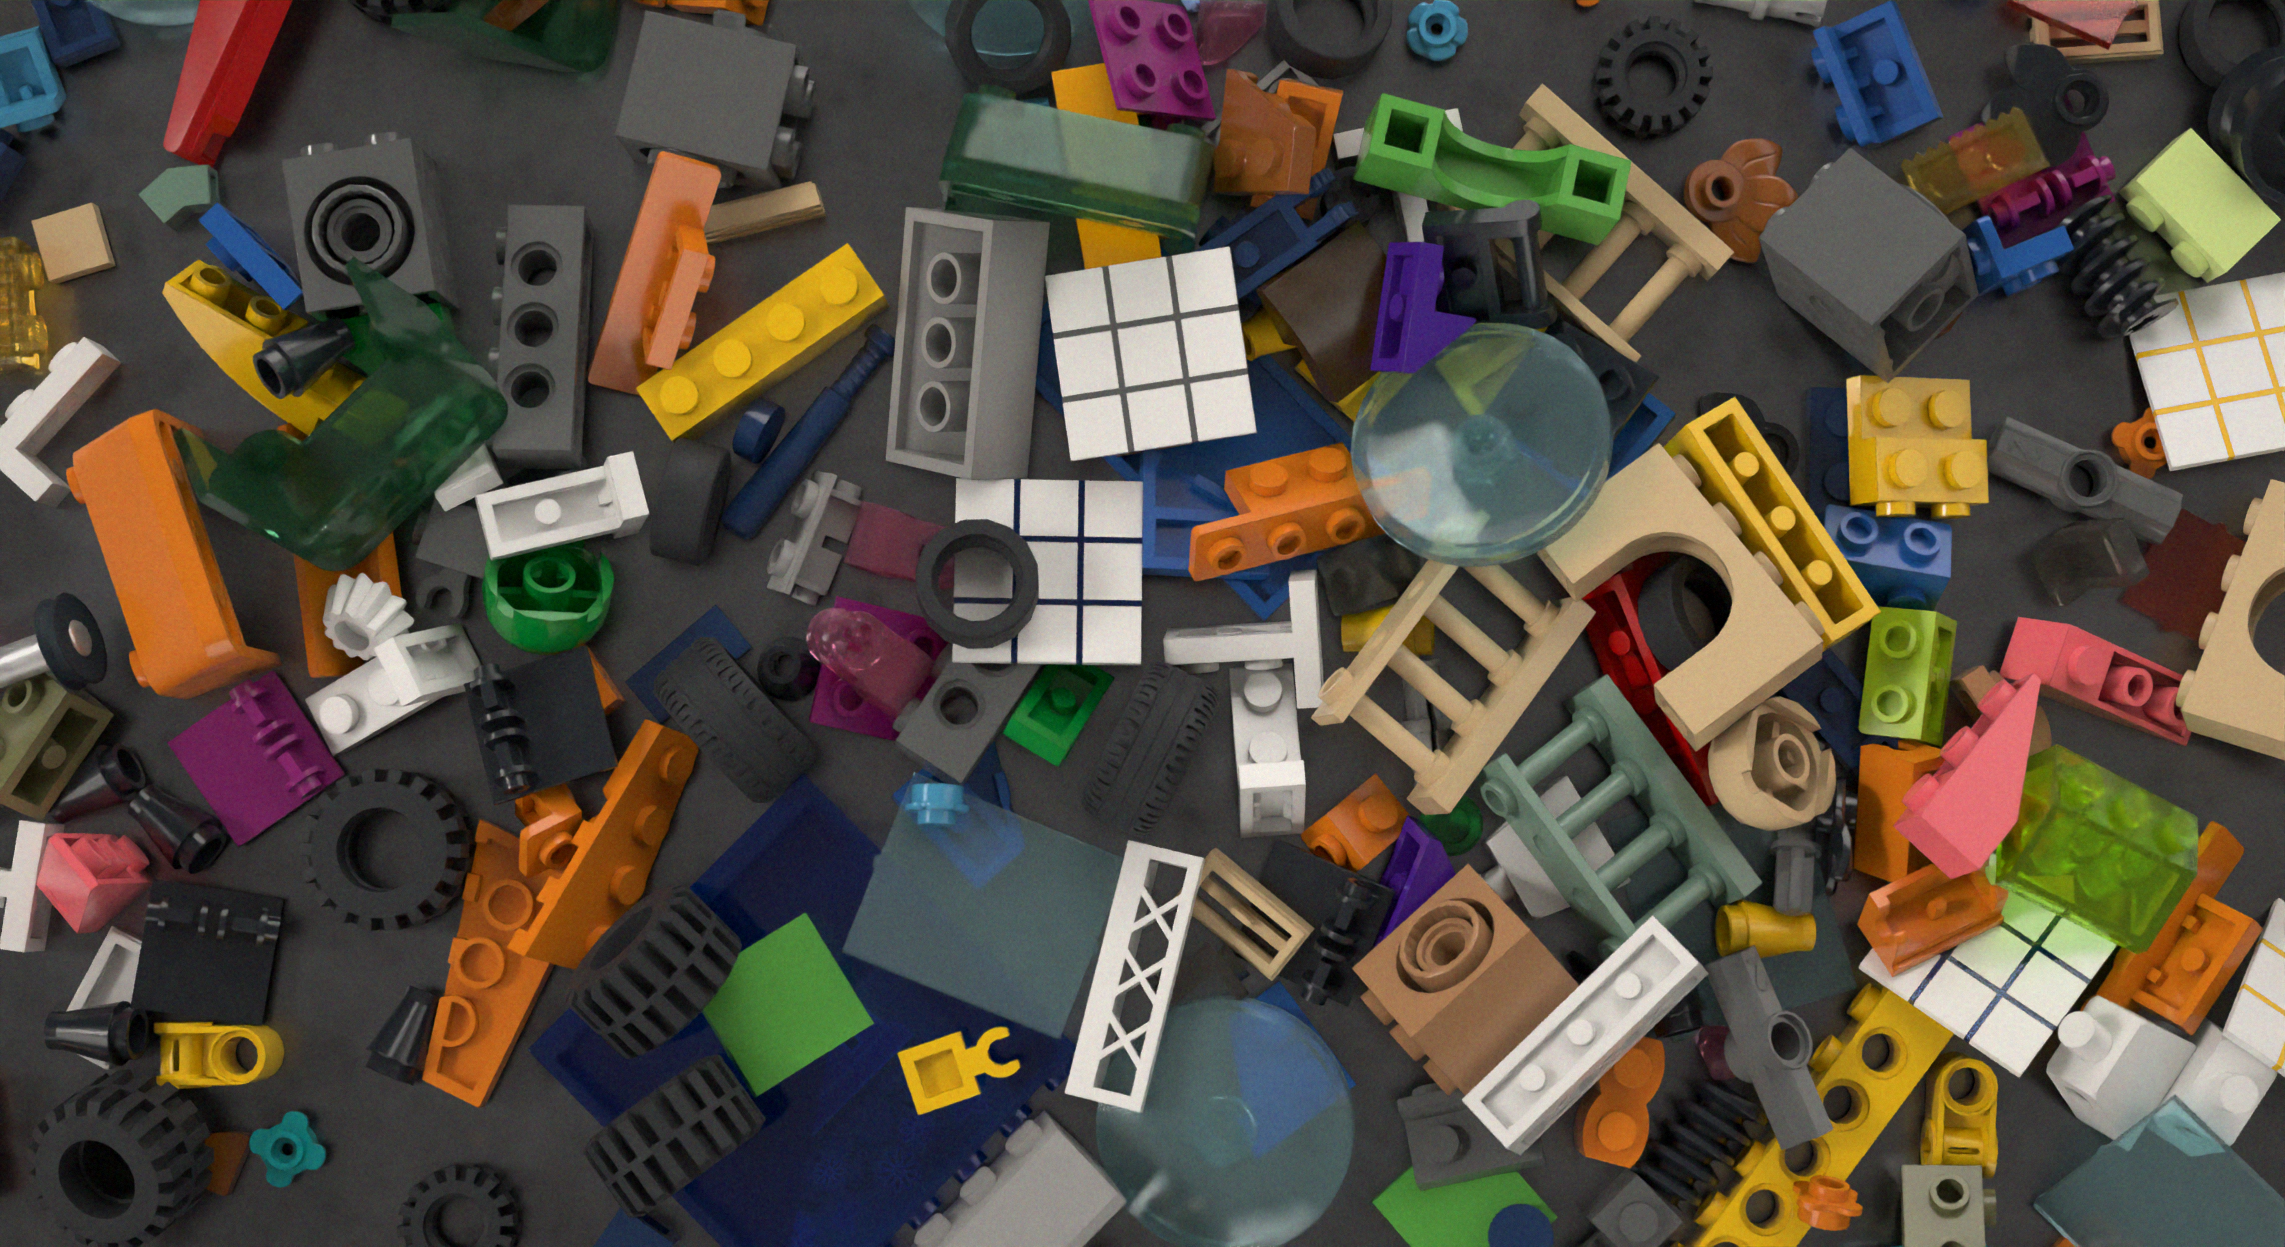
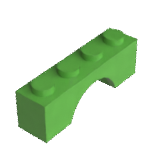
M1382 93L1366 120L1353 180L1464 210L1503 208L1513 201L1532 200L1540 206L1542 218L1540 230L1599 246L1620 220L1632 161L1572 144L1540 151L1517 150L1492 145L1459 130L1450 122L1443 109Z

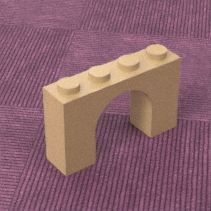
M1658 443L1534 534L1537 555L1575 602L1582 599L1632 561L1656 552H1680L1694 556L1707 563L1720 575L1729 590L1732 600L1731 612L1725 626L1707 646L1654 684L1655 702L1692 748L1697 751L1821 660L1823 640L1820 636L1825 633V630L1817 616L1804 602L1800 601L1793 605L1778 587L1783 583V579L1770 559L1761 551L1753 556L1738 539V536L1742 534V529L1731 512L1720 502L1712 507L1697 488L1702 485V482L1691 464L1681 454L1671 458L1661 444Z
M2271 479L2264 498L2255 497L2249 506L2243 527V533L2249 535L2242 555L2233 554L2226 565L2221 582V590L2227 592L2219 614L2210 612L2204 621L2199 637V648L2204 649L2197 670L2188 669L2185 672L2178 689L2176 705L2182 707L2181 712L2188 731L2285 760V675L2271 668L2254 648L2255 630L2262 613L2277 596L2285 592V483Z

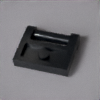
M1523 199L1508 203L1503 208L1425 213L1422 223L1424 242L1444 246L1442 257L1444 282L1436 298L1437 311L1475 318L1476 322L1464 333L1540 329L1550 326L1556 321L1555 298L1547 293L1537 231L1542 227L1540 206L1537 202ZM1512 238L1522 298L1519 300H1505L1495 239Z

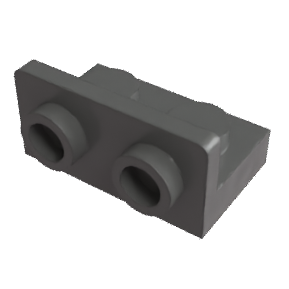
M1431 1083L1415 1088L1412 1091V1096L1397 1100L1399 1114L1406 1126L1415 1182L1420 1191L1547 1165L1541 1136L1521 1155L1507 1149L1462 1101L1465 1095L1459 1088L1448 1096L1437 1083Z

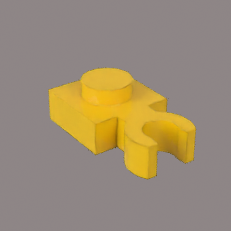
M999 1026L989 1029L980 1037L977 1045L970 1048L966 1047L962 1032L958 1031L899 1051L897 1054L917 1114L921 1115L980 1095L982 1092L976 1075L986 1073L992 1077L1003 1078L1018 1071L1021 1067L1019 1059L1012 1060L1006 1064H998L991 1059L989 1054L992 1042L1010 1035L1008 1027Z

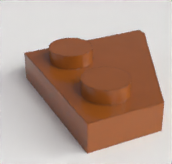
M1227 69L1219 144L1214 154V169L1216 172L1214 192L1233 196L1309 194L1316 128L1301 115L1292 114L1289 104L1279 95L1264 92L1256 85L1258 77L1254 73Z

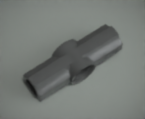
M2008 416L2001 419L1987 444V467L1989 472L2049 498L2052 504L2063 511L2081 512L2155 546L2163 543L2165 537L2173 528L2182 508L2181 500L2183 494L2114 464L2112 459L2102 451L2093 449L2082 450ZM2074 465L2084 467L2093 478V490L2089 497L2080 496L2074 492L2070 485L2069 475Z
M1755 945L1704 965V969L1709 973L1707 977L1730 1028L1724 1041L1726 1062L1733 1074L1740 1080L1754 1084L1781 1150L1800 1145L1834 1130L1806 1066L1812 1054V1039L1809 1029L1804 1021L1795 1013L1782 1010Z

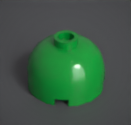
M585 539L491 561L490 555H488L484 570L482 594L489 622L508 644L524 652L547 656L583 646L603 626L608 614L615 579L609 559L601 551L598 559L593 553L584 549Z

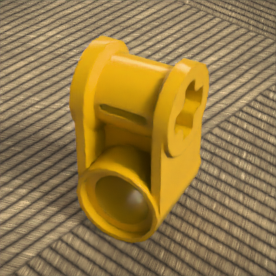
M213 1021L154 1022V1033L160 1035V1075L156 1076V1082L160 1086L166 1082L171 1083L178 1089L206 1088L213 1085L237 1086L268 1079L278 1071L283 1063L285 1054L283 1041L276 1031L266 1025L214 1024ZM244 1037L252 1041L257 1048V1063L251 1071L242 1068L236 1058L237 1045Z
M1957 1051L1947 1052L1937 1057L1928 1068L1926 1075L1925 1118L1920 1139L1921 1165H1982V1179L1993 1178L1998 1157L1996 1131L1998 1083L1992 1069L1981 1060ZM1970 1067L1975 1078L1973 1090L1965 1098L1953 1100L1948 1088L1951 1076L1961 1068ZM1950 1147L1968 1148V1149H1954V1148H1950Z

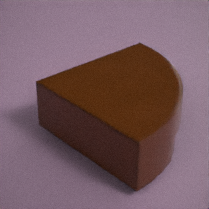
M502 0L483 17L484 21L481 24L497 40L520 25L549 0Z
M237 1130L212 1133L204 1140L205 1145L214 1148V1162L207 1167L213 1173L210 1185L205 1189L225 1197L232 1194L250 1151L249 1141L252 1133Z

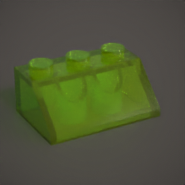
M2056 744L2028 757L2018 820L1997 846L1995 884L2135 954H2140L2149 949L2197 876L2198 817L2075 752Z

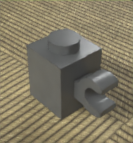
M435 496L432 508H424L421 511L414 528L412 542L419 546L415 558L443 567V569L438 574L429 576L422 581L416 592V605L429 609L434 593L439 589L447 588L452 594V603L449 607L448 615L460 619L465 614L469 605L468 591L472 577L483 580L489 551L478 510L460 504L445 512Z
M1626 1168L1581 1212L1598 1230L1580 1247H1659L1683 1221L1636 1173Z

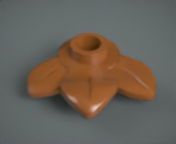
M1758 138L1735 142L1729 146L1720 160H1708L1694 167L1685 182L1684 201L1687 208L1697 218L1707 222L1710 231L1734 251L1730 258L1736 261L1755 263L1761 249L1759 236L1763 233L1768 220L1776 211L1783 207H1790L1799 198L1797 192L1789 183L1775 176L1782 159L1783 149L1773 141ZM1714 180L1718 181L1722 186L1724 192L1723 201L1716 199L1712 193L1711 186Z

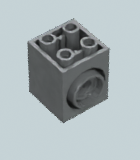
M646 10L615 136L634 161L646 163L652 170L658 153L666 151L717 165L721 172V179L718 188L721 189L732 188L734 184L766 192L781 189L784 178L793 180L797 172L801 154V142L794 141L799 117L808 119L815 98L816 82L809 80L810 67H806L797 45Z
M383 132L365 137L364 146L340 150L339 145L336 143L312 144L300 149V157L282 159L305 308L308 314L320 322H324L333 316L345 319L441 302L452 312L460 310L437 163L411 138L403 139V134L399 132ZM380 235L376 245L367 250L372 239Z
M1849 148L1835 163L1830 162L1821 167L1812 178L1809 188L1790 207H1783L1776 211L1766 223L1763 233L1759 236L1778 297L1887 383L1902 371L1979 295L1965 234L1952 225L1948 218L1924 195L1909 186L1899 185L1852 148Z

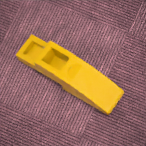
M199 259L165 283L163 295L182 324L202 349L254 399L308 436H314L329 423L374 449L404 423L411 403L390 392L388 388L378 381L367 379L339 362H336L300 397H295L291 394L283 399L275 397L261 382L253 364V356L262 350V344L265 340L306 328L308 321L289 310H283L272 297L263 296L236 281L222 268L208 265Z

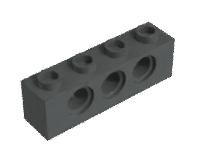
M508 205L507 227H498L496 232V259L498 265H504L503 287H494L492 293V319L494 325H500L499 348H490L488 355L490 386H497L495 409H486L484 440L486 447H493V451L503 468L581 469L594 227L585 206ZM540 268H553L556 270L553 279L544 285L532 286L527 284L530 275ZM546 327L553 330L550 339L543 345L529 347L523 344L527 334L536 328ZM534 388L549 390L547 399L540 406L535 408L519 406L521 398L527 391Z
M1034 536L1030 541L1059 542L1054 538H1042L1043 536ZM1079 554L1077 556V601H1045L1046 605L1077 606L1078 616L1086 602H1083L1084 558ZM1014 571L1012 576V598L1016 591V576L1014 574ZM992 598L991 600H976L974 604H1011V600H996L997 598ZM1018 634L1015 638L1011 639L1012 662L1001 671L986 670L979 663H952L953 645L948 643L928 673L930 677L936 680L923 701L913 695L892 726L893 729L900 733L896 739L895 750L944 783L964 786L1045 665L1017 664ZM961 695L974 703L977 714L970 722L956 725L948 722L943 717L940 705L950 696Z

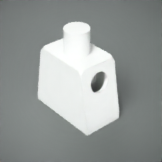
M1568 776L1557 778L1537 794L1555 819L1581 799ZM1507 821L1482 842L1484 849L1495 866L1479 876L1506 904L1515 899L1528 920H1536L1570 907ZM1595 821L1571 840L1594 872L1615 855ZM1626 879L1617 888H1620L1631 882L1630 879Z
M2096 995L2089 1000L2083 1011L2070 1013L2061 1021L2058 1028L2061 1044L2047 1063L2046 1073L2080 1121L2130 1149L2197 1049V1046L2151 1020Z
M2206 1017L2194 1035H2189L2187 1038L2188 1041L2197 1046V1049L2146 1124L2190 1154L2228 1149L2235 1142L2278 1073L2223 1036V1029Z

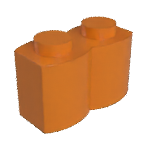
M1643 1036L1583 1097L1576 1111L1573 1125L1574 1145L1576 1150L1582 1155L1631 1168L1637 1162L1644 1150L1649 1133V1114L1646 1104L1654 1097L1664 1074L1665 1051L1662 1041Z

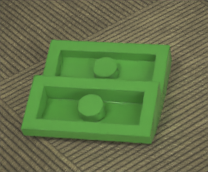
M806 912L740 952L726 982L710 1003L701 1011L754 1098L874 1024Z
M1411 1165L1372 1200V1203L1410 1247H1490L1488 1231L1493 1218L1499 1211L1514 1204H1527L1539 1209L1546 1215L1551 1224L1558 1218L1517 1171L1420 1191L1415 1182L1413 1165Z

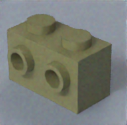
M51 670L9 685L0 702V804L42 822L114 714L85 689L82 688L77 691L67 688L57 680Z
M1902 1165L1900 1186L1902 1247H1986L1985 1228H1996L1995 1189L1983 1188L1982 1165Z

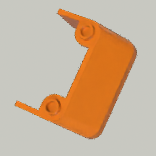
M155 408L126 419L73 453L74 466L66 469V476L76 501L80 505L86 504L135 646V650L129 652V660L138 683L143 688L151 686L160 696L188 700L283 665L278 653L246 646L179 453V450L205 441L202 431L192 424Z

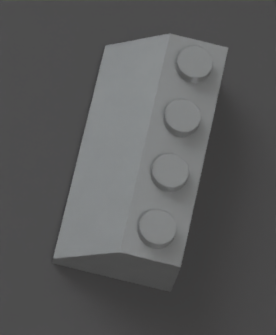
M906 207L886 461L969 480L1028 477L1050 222L1003 215Z
M1043 1110L1034 1120H1027L1021 1123L1011 1133L1005 1145L1006 1149L988 1168L986 1166L980 1167L966 1179L961 1187L960 1197L943 1214H934L922 1224L915 1235L914 1244L911 1247H1083L1127 1201L1098 1160Z

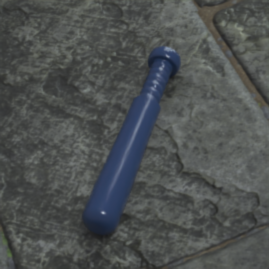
M873 323L866 329L864 337L867 339L865 345L859 349L858 354L852 358L851 363L845 367L844 372L838 376V379L833 382L832 386L829 388L827 386L824 387L798 422L725 509L721 516L722 524L736 537L748 540L755 536L832 431L852 406L849 403L852 397L858 393L859 388L865 384V381L870 378L871 373L877 369L878 364L887 355L894 357L895 338L881 327Z

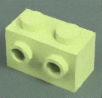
M2192 128L2171 141L2119 191L2120 195L2128 202L2126 209L2133 220L2147 231L2154 232L2156 230L2173 247L2171 255L2175 262L2193 277L2201 276L2207 283L2229 271L2281 220Z

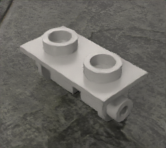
M813 471L811 479H805L799 485L791 504V514L795 515L788 536L786 539L781 538L776 543L767 564V573L771 574L767 588L790 595L793 585H796L792 597L812 606H816L820 595L827 596L842 557L840 554L821 547L825 536L847 544L864 502L858 500L863 488L839 479L836 488L833 489L837 475L820 471Z

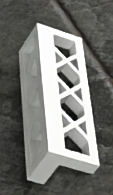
M1128 840L1065 1090L1066 1094L1143 1113L1205 864L1204 858ZM1159 862L1187 869L1181 894L1158 908L1151 893ZM1148 907H1149L1151 913H1149L1148 915H1146L1147 909H1148ZM1177 908L1171 930L1163 916ZM1157 921L1169 941L1166 956L1142 971L1135 959L1142 929ZM1132 970H1133V972H1134V974H1135L1136 976H1134V977H1132V978L1130 979L1131 973H1132ZM1161 972L1157 992H1155L1148 979ZM1141 984L1153 1004L1150 1020L1131 1033L1126 1034L1119 1022L1126 993ZM1116 1034H1117L1118 1037H1119V1040L1116 1041V1042H1114V1041H1115ZM1146 1034L1140 1057L1132 1042ZM1124 1047L1137 1068L1131 1096L1103 1089L1110 1057Z
M1652 915L1477 1084L1462 1101L1507 1149L1521 1155L1709 973Z

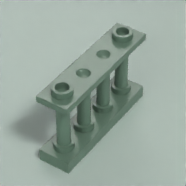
M1608 674L1583 687L1563 702L1572 714L1573 723L1516 767L1507 753L1485 764L1475 778L1481 786V795L1485 803L1494 813L1506 819L1598 943V952L1603 962L1652 915L1668 930L1705 899L1710 900L1717 909L1722 905L1745 898L1763 883ZM1588 743L1594 744L1611 767V775L1555 819L1532 787ZM1627 795L1633 796L1650 819V827L1594 872L1571 840ZM1669 847L1688 870L1689 879L1633 924L1611 895V892L1664 848Z

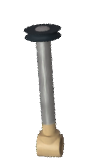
M66 592L56 596L55 600L45 599L39 602L35 611L36 634L0 647V688L51 670L57 680L69 689L79 691L86 687L87 683L97 684L102 681L107 671L106 647L103 635L94 616L80 599Z

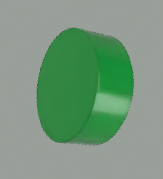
M1465 795L1461 797L1451 813L1425 815L1420 811L1419 819L1441 841L1447 856H1458L1467 853L1475 847L1483 832L1481 811L1476 803Z

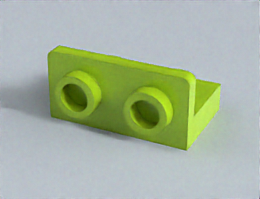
M1879 606L1878 608L1881 612L1872 618L1859 731L1866 735L1900 738L1929 746L1942 747L1957 621L1936 611Z

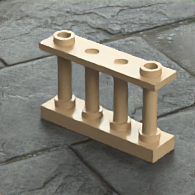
M1543 83L1525 102L1519 114L1527 122L1523 126L1526 134L1512 149L1540 151L1572 144L1628 159ZM1631 162L1619 222L1599 246L1595 245L1561 284L1544 270L1547 293L1555 298L1557 315L1562 320L1637 362L1641 355L1628 344L1631 338L1687 276L1695 277L1699 273L1708 281L1731 257L1734 251ZM1438 203L1436 207L1439 211L1464 210ZM1543 230L1537 231L1540 250L1554 233ZM1651 231L1669 247L1666 251L1669 259L1613 322L1607 326L1584 306L1580 300L1639 234L1646 236ZM1508 238L1495 239L1499 264L1519 281L1513 242Z
M1484 513L1460 520L1452 518L1441 527L1429 545L1434 550V553L1347 670L1341 667L1327 679L1318 693V697L1323 702L1311 716L1317 724L1323 726L1343 723L1348 715H1350L1416 772L1414 779L1418 784L1407 797V800L1425 815L1451 813L1596 613L1582 599L1575 602L1572 597L1554 601L1546 600L1542 603L1481 550L1476 543L1492 523V520ZM1460 565L1525 621L1524 630L1528 633L1515 651L1513 649L1507 652L1504 651L1439 594ZM1423 615L1489 671L1487 678L1491 681V684L1479 700L1474 699L1469 702L1402 644ZM1385 665H1388L1453 721L1451 729L1455 733L1442 751L1438 749L1432 752L1365 695V692Z

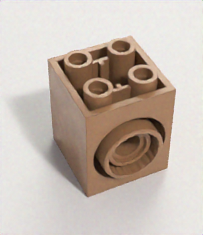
M1469 864L1461 869L1352 968L1369 988L1360 998L1385 1026L1394 1019L1398 1022L1390 1031V1034L1415 1061L1420 1060L1425 1055L1430 1058L1422 1067L1448 1096L1457 1088L1466 1096L1579 987L1578 983L1534 933Z

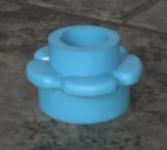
M1434 0L1432 4L1422 2L1412 9L1407 19L1410 25V29L1406 33L1409 46L1415 53L1433 61H1444L1454 56L1456 48L1462 46L1468 36L1467 21L1459 16V8L1448 0ZM1439 24L1442 26L1443 32L1435 35L1431 32V26Z
M928 783L912 785L911 803L905 804V809L910 813L917 814L918 826L954 827L956 826V816L961 813H968L970 806L963 805V786Z

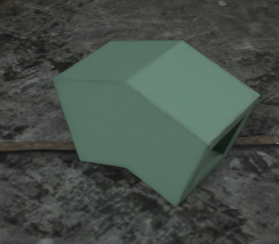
M207 164L167 168L138 195L164 224L176 230L194 213L207 212L217 202L220 204L218 172Z

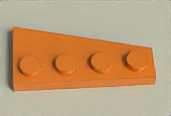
M648 719L644 720L619 761L618 767L615 768L603 788L607 801L599 815L594 816L588 822L584 820L570 843L578 848L559 880L549 876L536 898L543 905L542 909L528 932L518 928L506 948L525 957L576 970L598 939L623 914L638 903L639 898L644 892L646 880L660 845L669 830L671 818L685 783L692 773L694 761L700 749L687 734Z
M479 819L475 837L477 847L471 873H467L462 895V899L465 900L457 937H453L448 959V963H451L444 996L439 999L422 1080L477 1108H482L486 1106L555 965L522 956L506 947L518 928L528 932L543 907L536 900L549 876L560 879L570 861L559 868L547 869L532 878H526L519 870L520 836L487 820Z

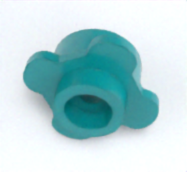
M299 1111L286 1113L280 1124L269 1130L265 1128L257 1129L250 1137V1149L254 1154L261 1156L268 1169L266 1179L275 1187L281 1188L290 1185L294 1175L306 1169H319L326 1159L325 1148L318 1144L316 1134L309 1127V1118ZM285 1143H290L293 1146V1153L291 1155L283 1153L282 1147Z

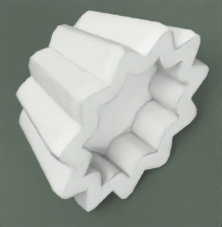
M360 573L356 580L341 574L337 585H332L328 589L323 615V623L326 626L324 634L333 640L335 648L345 650L346 654L351 658L358 655L367 661L377 656L373 648L394 636L409 634L408 628L411 627L415 620L404 611L407 604L405 599L392 595L390 587L386 582L373 583L364 573Z

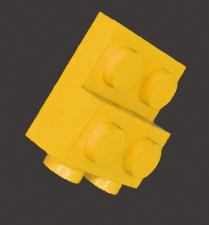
M1866 375L1846 379L1850 506H1876V517H1911L1916 515L1915 507L1931 508L1932 519H1961L1971 517V506L1989 503L1987 440L1972 439L1970 380L1894 377L1887 383L1879 376Z

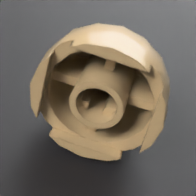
M1781 696L1765 700L1712 739L1708 752L1711 784L1714 793L1725 810L1740 823L1766 831L1781 830L1810 822L1814 816L1825 813L1831 806L1836 788L1835 760L1831 748L1820 751L1818 741L1812 732L1820 730L1821 727L1814 716L1798 702Z

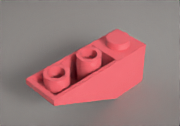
M2018 617L1999 672L2003 679L2012 683L2035 673L2041 679L2040 696L2178 745L2187 746L2191 731H2188L2181 712L2182 707L2176 705L2177 693L2183 675L2071 624Z
M2035 673L2010 684L2005 679L1995 684L1978 703L1977 708L1983 714L1970 729L1968 726L1960 729L1940 751V756L1945 759V762L1933 776L1928 773L1921 777L1902 799V803L1907 809L1893 827L1950 879L1979 870L2018 820L2041 679Z
M55 833L48 839L36 885L75 932L81 934L98 932L150 888L153 879L144 869L149 865L146 855L125 835L118 838L115 834Z

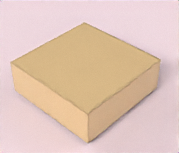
M94 203L85 204L31 221L48 281L58 284L116 266L99 206Z

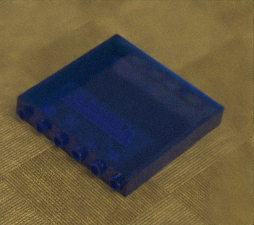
M803 774L689 889L741 939L740 952L806 912L874 1024L756 1098L753 1097L702 1012L669 1041L633 1059L622 1058L571 1008L528 1049L603 1127H606L636 1103L701 1058L720 1054L765 1117V1121L756 1135L677 1191L672 1197L721 1247H894L888 1240L905 1223L916 1231L938 1209L942 1202L934 1194L951 1177L961 1185L988 1158L980 1147L997 1130L1005 1138H1008L1030 1116L1033 1110L1025 1102L1043 1084L1053 1092L1069 1076L1073 1062L1071 1055L1076 1050L1077 1042L811 775ZM999 1026L1008 1027L1010 1035L992 1042L989 1054L991 1059L998 1064H1006L1012 1060L1019 1059L1021 1067L1018 1071L1003 1078L992 1077L986 1073L976 1075L982 1092L980 1095L921 1115L917 1114L897 1054L899 1051L958 1031L962 1032L966 1047L970 1048L976 1046L980 1037L989 1029Z

